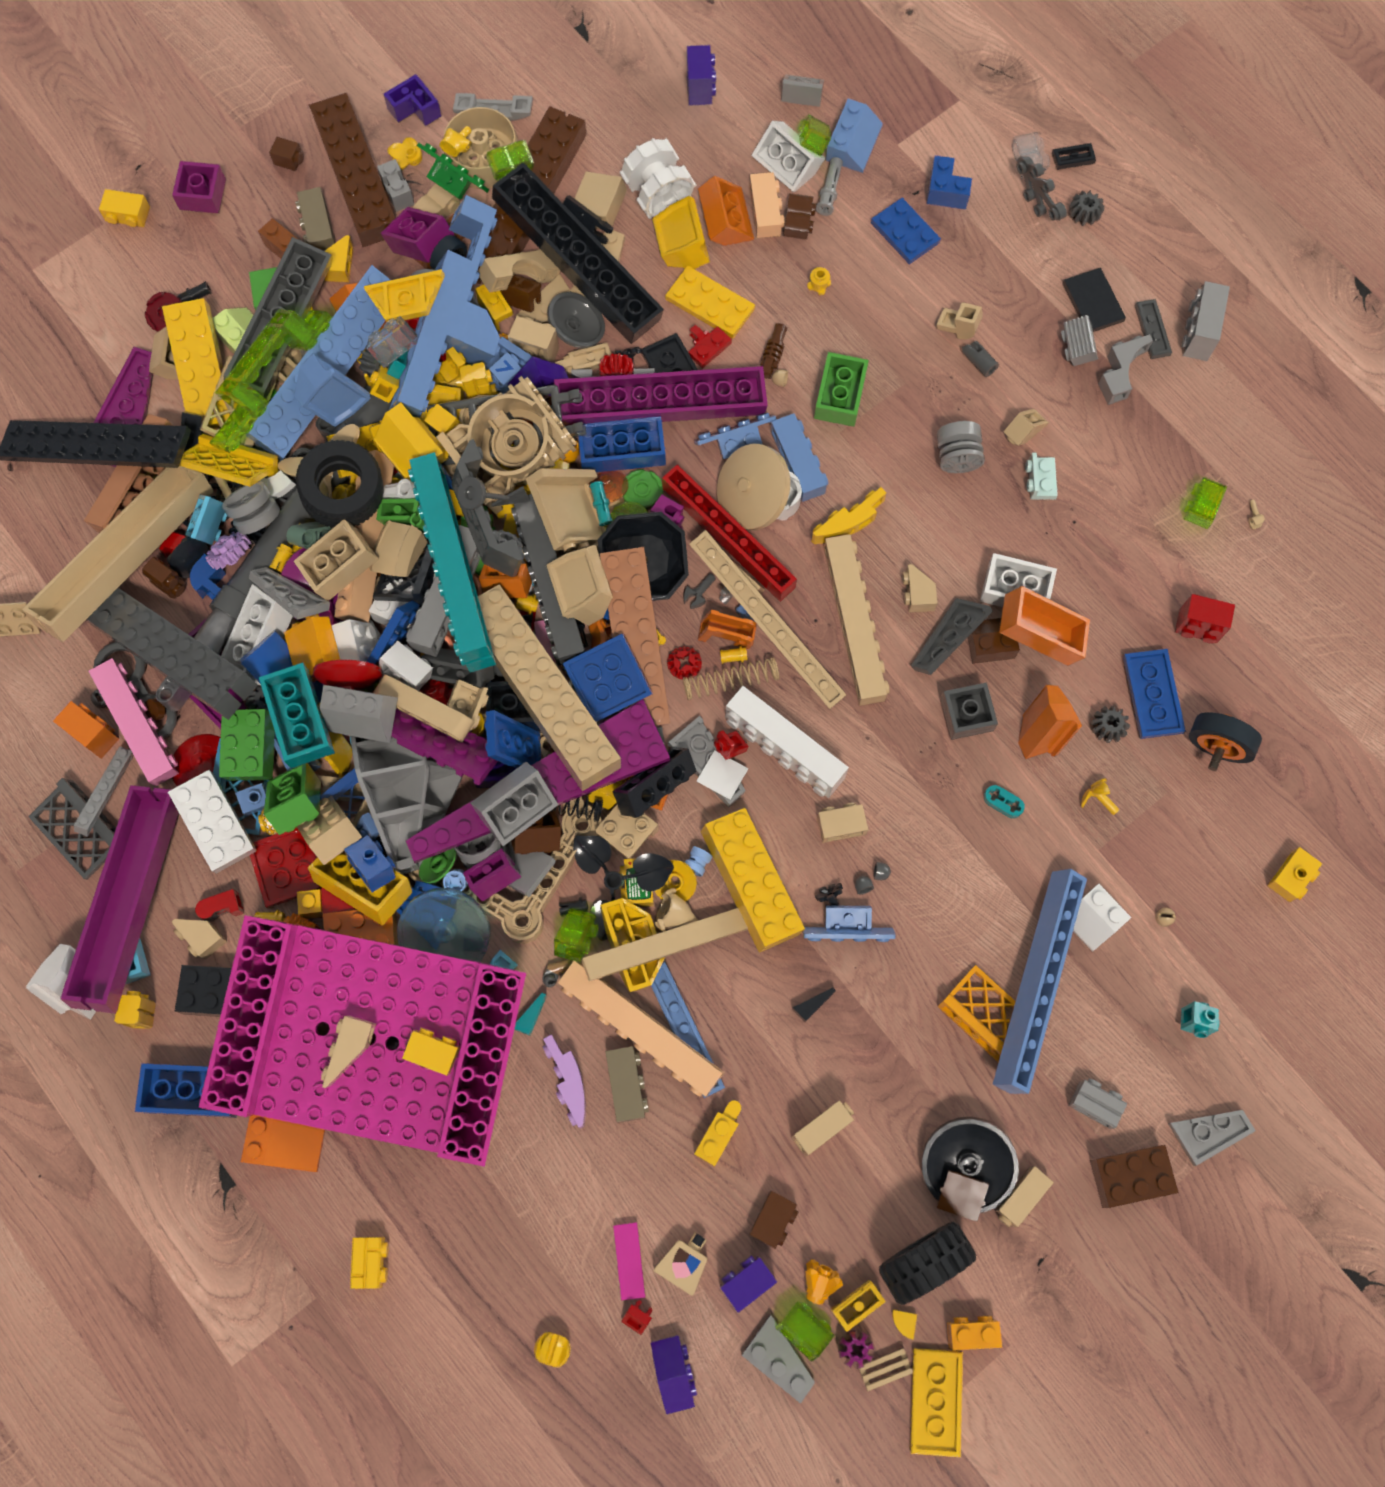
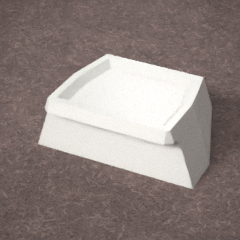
M60 944L41 964L26 988L60 1014L65 1013L67 1010H72L91 1020L96 1012L94 1009L91 1011L73 1009L60 1000L76 952L73 947Z

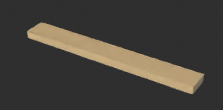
M736 908L584 957L581 961L587 978L591 982L746 931L748 927L739 909Z

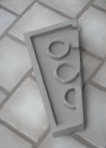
M264 567L250 571L249 579L296 619L329 611V601L273 570Z
M701 716L697 717L668 742L670 748L689 749L697 771L695 774L698 777L714 750L717 751L714 746V738L703 724L704 721ZM740 783L731 800L715 791L713 792L730 807L746 790Z

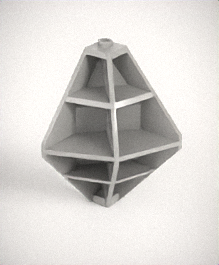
M350 736L358 782L387 856L395 864L396 868L394 870L402 875L419 870L423 861L414 863L406 840L444 818L463 776L457 775L456 770L447 765L444 767L437 765L436 760L432 757H422L397 744V739L391 737L390 743Z

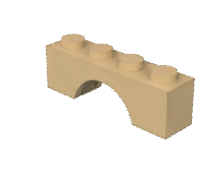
M538 249L536 251L486 258L478 273H480L479 277L488 291L495 292L506 290L514 274L527 275L538 283L551 282L557 277L561 270L541 249Z

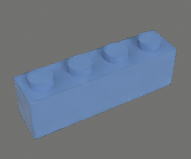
M794 413L771 421L770 432L778 450L784 458L789 472L796 475L800 481L802 488L801 501L804 502L825 494L828 479L825 473H821L819 469V459L811 451L812 444L808 437L805 438L801 420H797Z

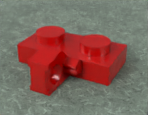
M697 325L689 329V336L694 340L693 344L695 346L688 353L692 360L702 369L732 344V339L718 326L710 333L707 330L703 332Z

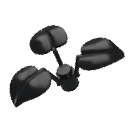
M576 836L574 839L573 849L574 851L577 850L574 856L578 866L589 874H595L601 867L603 868L605 873L604 884L610 889L611 901L616 900L615 890L620 889L624 885L625 880L637 877V884L640 888L646 891H656L665 885L674 869V865L667 858L658 854L647 853L638 856L634 860L633 868L636 873L623 876L618 871L609 872L604 863L610 860L612 851L610 844L604 838L599 836ZM608 900L598 901L592 906L590 911L591 925L600 941L608 939L600 907L601 904L609 902Z

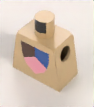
M694 1232L688 1244L679 1239L655 1267L654 1272L693 1296L708 1259L700 1253L707 1239Z

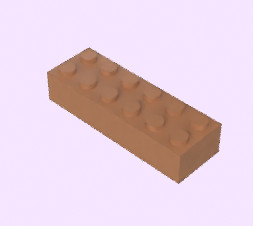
M151 414L147 415L142 424L173 426L167 419ZM117 465L84 521L100 533L165 467Z

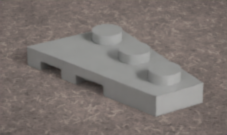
M1243 1110L1168 1123L1193 1166L1199 1165L1256 1131Z

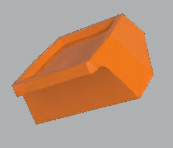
M1045 685L1024 712L1018 744L1025 759L1046 752L1054 757L1062 751L1082 727L1071 703L1059 686Z

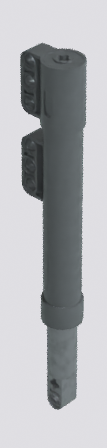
M364 386L363 388L370 392L371 386ZM370 394L368 402L336 427L319 417L316 421V428L323 438L328 441L326 436L336 434L346 425L355 424L358 427L378 423L389 410L391 401L387 403ZM304 447L299 448L291 457H304L311 450ZM333 471L331 477L332 491L339 484H344L349 476L339 478L338 472ZM287 475L296 484V477ZM296 485L288 493L275 499L278 506L281 507L279 515L269 524L227 585H223L210 603L209 607L212 613L194 637V639L218 655L226 646L251 585L254 584L249 579L250 571L267 567L281 574L269 566L278 551L276 549L277 546L280 547L281 544H284L290 548L293 547L287 541L288 529L299 523L317 522L304 509ZM167 677L156 691V699L169 711L173 712L180 710L191 695Z

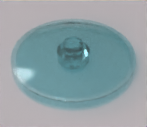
M434 888L418 894L403 910L397 927L399 946L477 962L483 959L491 936L490 923L481 905L468 894L451 888Z

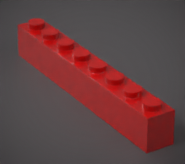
M676 465L662 477L663 490L678 504L682 505L684 510L779 602L796 588L797 578L679 465Z

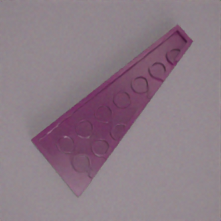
M396 709L391 737L397 739V744L422 757L434 758L437 765L441 767L447 765L455 769L456 774L460 777L465 774L474 779V784L480 785L498 762L487 756V739L468 732L463 742H460Z

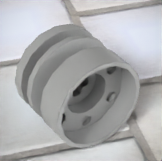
M957 421L942 426L937 431V443L940 449L939 458L941 459L940 467L943 471L948 473H965L978 469L984 464L985 456L983 454L984 448L981 445L982 433L979 424L971 421Z
M492 833L454 848L467 870L501 848L509 855L508 845L502 846Z

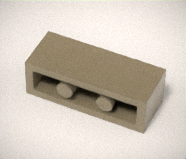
M321 187L297 192L299 201H295L298 213H302V218H299L302 230L306 231V235H303L304 242L325 251L335 244Z
M633 1046L605 1051L617 1123L644 1119L645 1113L649 1112L647 1098L642 1099L641 1089H645L643 1074L638 1075L637 1066L641 1065L639 1051L634 1052Z

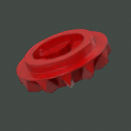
M683 646L675 648L669 654L667 666L674 677L681 680L685 677L689 679L690 676L695 677L700 672L702 660L700 654L693 647ZM688 656V663L691 665H684V667L681 668V662L679 660H684L685 657L687 658Z

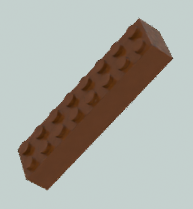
M347 92L309 104L362 247L384 241L380 233L395 219Z

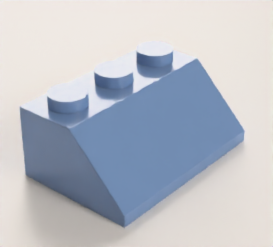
M847 99L827 146L826 161L830 162L833 157H837L843 161V167L863 173L883 126L881 120L867 104Z

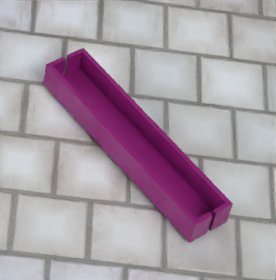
M130 785L60 1000L70 1008L89 1011L94 1009L97 1012L114 1014L117 1012L179 813L168 794L171 789L154 788L152 791L150 787Z

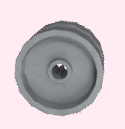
M260 481L251 487L243 486L237 489L222 504L223 510L229 518L233 519V525L240 534H250L266 527L280 513V507L274 498L269 497V490Z

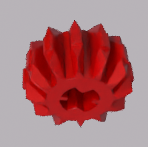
M611 353V355H605L604 358L600 359L599 374L600 376L634 374V364L628 355Z

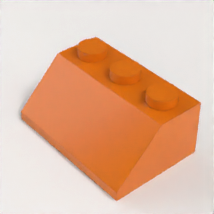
M714 175L698 188L708 236L711 241L725 246L754 239L742 187Z

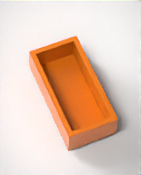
M1020 586L1005 594L999 633L1069 666L1086 657L1090 619L1028 588Z

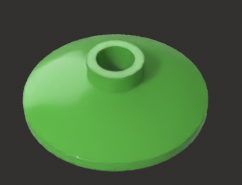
M454 848L423 860L419 869L420 879L428 884L442 879L455 862L456 851Z

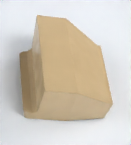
M596 545L566 553L547 564L562 616L568 619L575 618L588 626L604 618L613 596Z

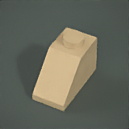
M1035 409L1020 412L1004 430V433L1012 444L1020 446L1026 444L1047 426L1049 422Z

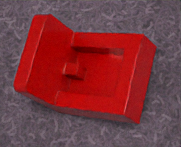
M721 730L714 741L716 750L725 760L745 753L749 747L737 731L726 734L724 730Z

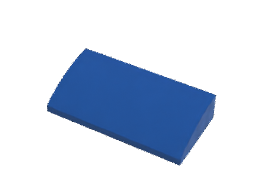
M276 631L272 632L241 658V664L259 683V677L293 666L287 643ZM317 680L313 684L319 703H321L324 684Z

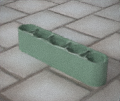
M320 522L298 524L288 529L286 537L290 544L309 549L333 528L327 527L325 524L322 525Z

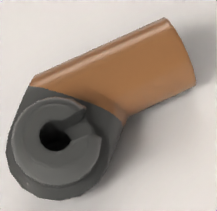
M569 959L547 966L542 978L545 986L553 987L556 985L560 973L567 971L570 967Z

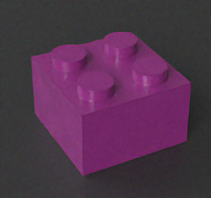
M186 161L179 162L172 194L179 210L219 214L226 182L220 165Z

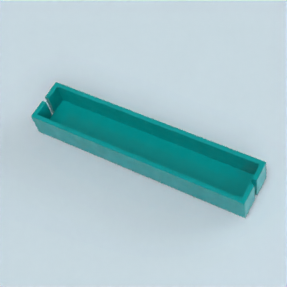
M435 452L410 459L411 469H408L411 482H414V496L420 505L418 512L425 524L422 526L423 531L430 543L427 545L428 550L435 562L432 565L436 577L439 578V592L441 597H444L445 603H443V608L450 620L448 627L451 636H454L456 642L453 643L457 657L459 656L462 666L466 665L470 673L494 666L496 661L445 473Z

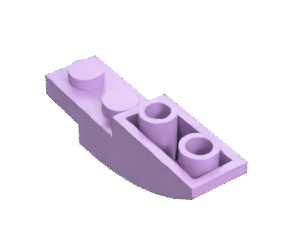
M550 1035L543 1039L546 1045L542 1047L548 1059L553 1057L556 1063L553 1069L559 1080L562 1078L565 1080L557 1085L559 1091L556 1092V1095L562 1105L567 1104L570 1110L567 1116L572 1126L577 1124L581 1129L585 1126L586 1098L582 1076L573 1053L569 1051L563 1055L554 1037Z

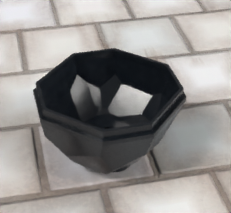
M662 512L617 516L598 539L599 557L600 553L644 547L645 556L648 558L646 564L652 601L670 599L689 576L685 531Z

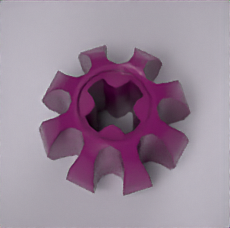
M849 1331L850 1339L846 1341L842 1336L839 1341L840 1344L845 1345L843 1350H838L839 1357L848 1356L844 1364L851 1368L855 1361L857 1369L864 1368L862 1361L867 1359L870 1363L874 1357L867 1353L868 1350L874 1349L873 1341L865 1344V1340L868 1337L866 1333L861 1332L859 1338H856V1331ZM853 1344L861 1345L859 1348L861 1353L858 1356L855 1353L851 1354L853 1351L851 1346Z

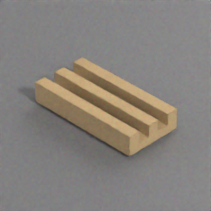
M904 1348L871 1360L870 1363H864V1368L859 1369L867 1391L913 1373ZM901 1355L902 1360L866 1374V1369ZM901 1366L906 1368L875 1382H869V1379Z

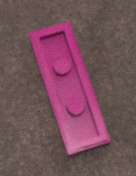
M637 1222L613 1225L621 1301L645 1298Z

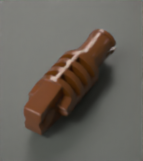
M781 323L775 324L772 338L767 341L760 366H763L764 378L771 379L774 369H778L785 347L783 340L787 332V326Z

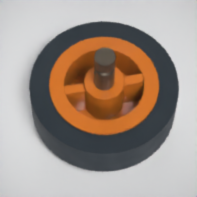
M1214 712L1198 714L1189 733L1190 741L1197 748L1212 755L1208 769L1212 771H1217L1221 760L1233 763L1252 762L1262 742L1260 733L1249 724L1228 714Z

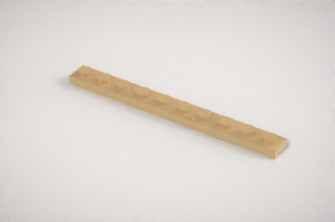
M705 530L689 545L827 707L831 709L846 696L845 692L710 534Z

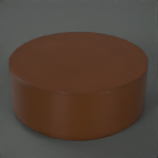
M156 698L148 699L145 703L148 708L146 711L148 718L152 717L154 721L162 719L165 715V706Z

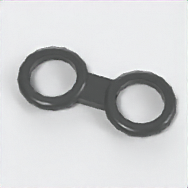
M116 642L110 643L98 652L94 659L93 668L104 663L107 657L114 652L129 651ZM132 654L135 658L136 666L133 674L127 679L135 684L138 690L135 693L138 700L142 699L146 703L148 699L156 698V694H149L141 680L145 673L146 663ZM166 707V724L157 733L158 736L162 735L164 739L172 734L177 721L176 711H169Z

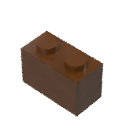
M770 1191L749 1235L776 1249L777 1245L782 1247L788 1235L784 1231L788 1223L793 1224L799 1211L795 1210L797 1204Z

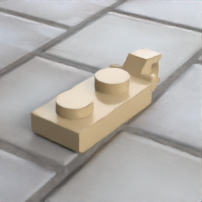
M608 343L569 352L564 357V360L557 361L555 364L564 366L566 373L572 375L571 370H593L599 368L600 359L604 358L605 355H611Z

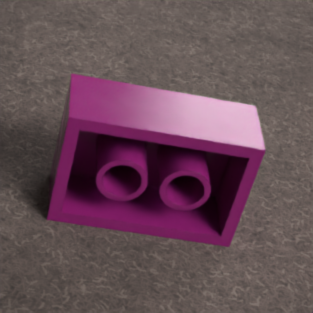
M406 207L380 233L393 253L426 263L430 262L431 254L438 242L445 236L454 235L449 230V225L443 216L411 207Z

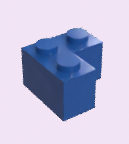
M935 155L931 170L927 204L966 210L972 178L952 175L955 158Z

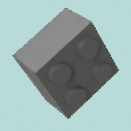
M987 682L943 692L940 701L951 740L993 732L998 721Z

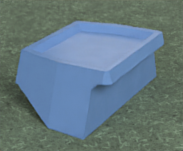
M314 354L300 366L293 396L302 407L334 427L355 414L370 400V392Z

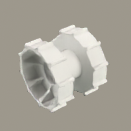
M652 138L651 141L640 146L637 145L636 149L627 158L623 159L625 162L622 170L619 172L632 192L635 190L640 191L639 197L636 200L649 219L655 217L673 203L691 196L696 186L684 165L682 167L676 166L679 157L667 138L665 140H655Z

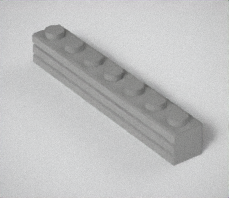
M119 746L73 825L74 832L89 836L90 831L130 761L133 759L131 750Z

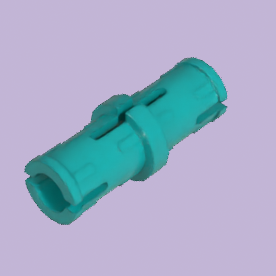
M593 482L590 484L594 499L593 508L597 511L599 525H610L612 523L608 507L610 502L609 499H606L603 482Z

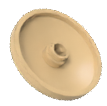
M748 444L733 452L724 463L717 483L718 504L745 530H760L772 524L784 510L790 493V474L784 458L775 449L761 444Z

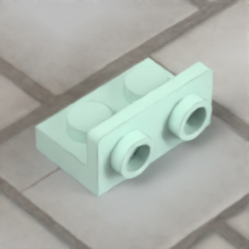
M1032 453L1025 464L1026 473H1029L1027 492H1030L1031 500H1056L1058 495L1055 458H1037V453Z

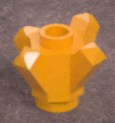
M814 1259L806 1263V1298L813 1303L822 1305L828 1299V1296L843 1286L842 1280L837 1271H833L826 1265H819V1262Z

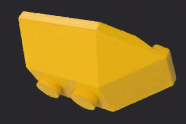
M624 898L600 905L611 949L657 934L651 915L629 903ZM665 957L619 972L629 993L651 986Z

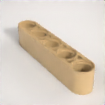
M384 674L373 692L398 697L396 705L398 710L460 742H463L475 723L466 715Z

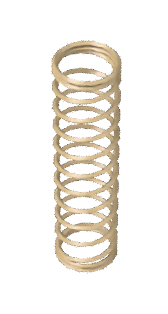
M774 657L770 658V660L766 659L765 669L762 663L757 661L756 670L753 664L749 662L748 673L742 664L739 668V674L737 669L732 666L731 677L727 669L724 668L722 673L723 680L717 670L714 672V681L711 674L707 672L706 685L700 674L697 676V685L692 676L689 677V681L685 677L683 678V684L687 699L692 700L691 679L698 697H701L699 676L707 696H709L708 675L716 694L718 693L716 673L719 676L724 692H726L725 671L732 690L735 689L733 669L742 687V667L749 686H751L750 665L753 668L758 684H760L758 663H760L768 683L767 661L770 664L774 680H779L776 660Z

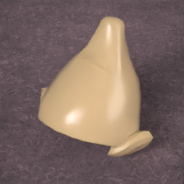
M671 888L661 895L663 900L658 908L656 922H654L661 932L699 921L692 913L689 905L675 895V888Z

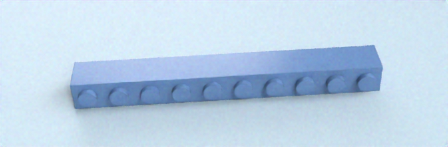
M1072 869L1053 871L1051 874L993 1081L994 1086L1009 1094H1029L1087 881V878Z

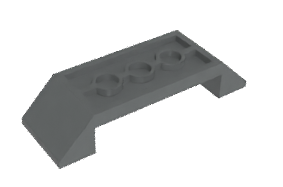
M474 439L469 440L456 466L451 486L457 500L459 485L465 478H476L481 460L483 459L482 450L479 446H476ZM458 500L483 564L510 577H515L524 559L521 546L517 545L515 539L499 543L497 532L495 530L492 531L490 526L491 519L488 511H484L482 505L473 510L464 508Z

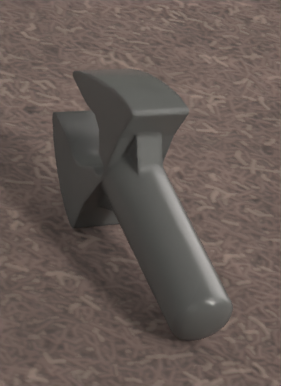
M709 574L696 589H691L687 586L684 593V604L690 597L696 596V600L690 605V609L703 606L706 600L702 598V594L715 581V576Z

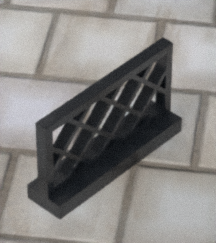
M427 545L423 550L425 552L424 557L419 559L412 569L414 571L418 568L419 573L411 579L405 577L407 581L396 587L392 581H398L402 577L392 576L389 578L386 574L380 575L373 595L376 601L410 602L413 600L420 605L419 607H422L425 601V593L431 588L435 574L432 565L435 562L430 556ZM391 583L394 589L388 593H382L386 585ZM408 587H413L411 595L401 593Z

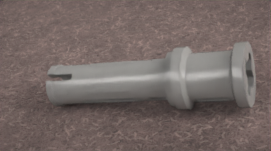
M833 157L830 160L825 186L820 190V201L816 205V211L824 216H829L833 213V203L837 199L836 187L843 161L837 157Z

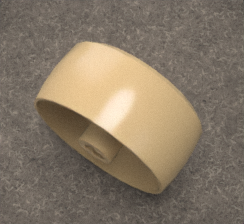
M486 107L469 108L458 113L450 120L444 134L448 128L459 133L465 126H468L472 132L466 138L472 142L471 147L466 153H460L457 157H451L445 152L444 154L453 160L452 165L457 167L460 164L469 171L467 175L472 178L476 175L485 181L484 186L486 188H493V185L510 173L519 161L517 134L510 120L499 111ZM473 156L477 157L476 160H471L470 158ZM486 156L492 157L490 160L485 159ZM473 183L469 185L471 188L480 189Z

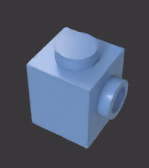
M262 783L235 793L245 816L265 808L266 788H264Z

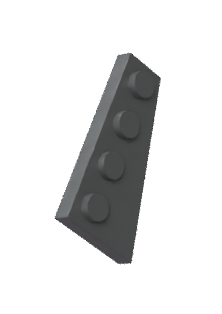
M956 598L912 663L911 667L914 671L932 675L993 612L990 606Z

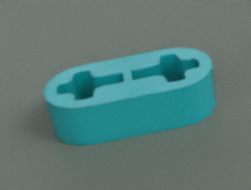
M992 785L984 793V801L988 806L1011 819L1018 818L1024 812V802L1000 786ZM995 791L998 793L997 797L999 799L993 801L990 798L991 794ZM1016 803L1018 810H1015L1013 813L1010 811L1011 807L1009 805Z

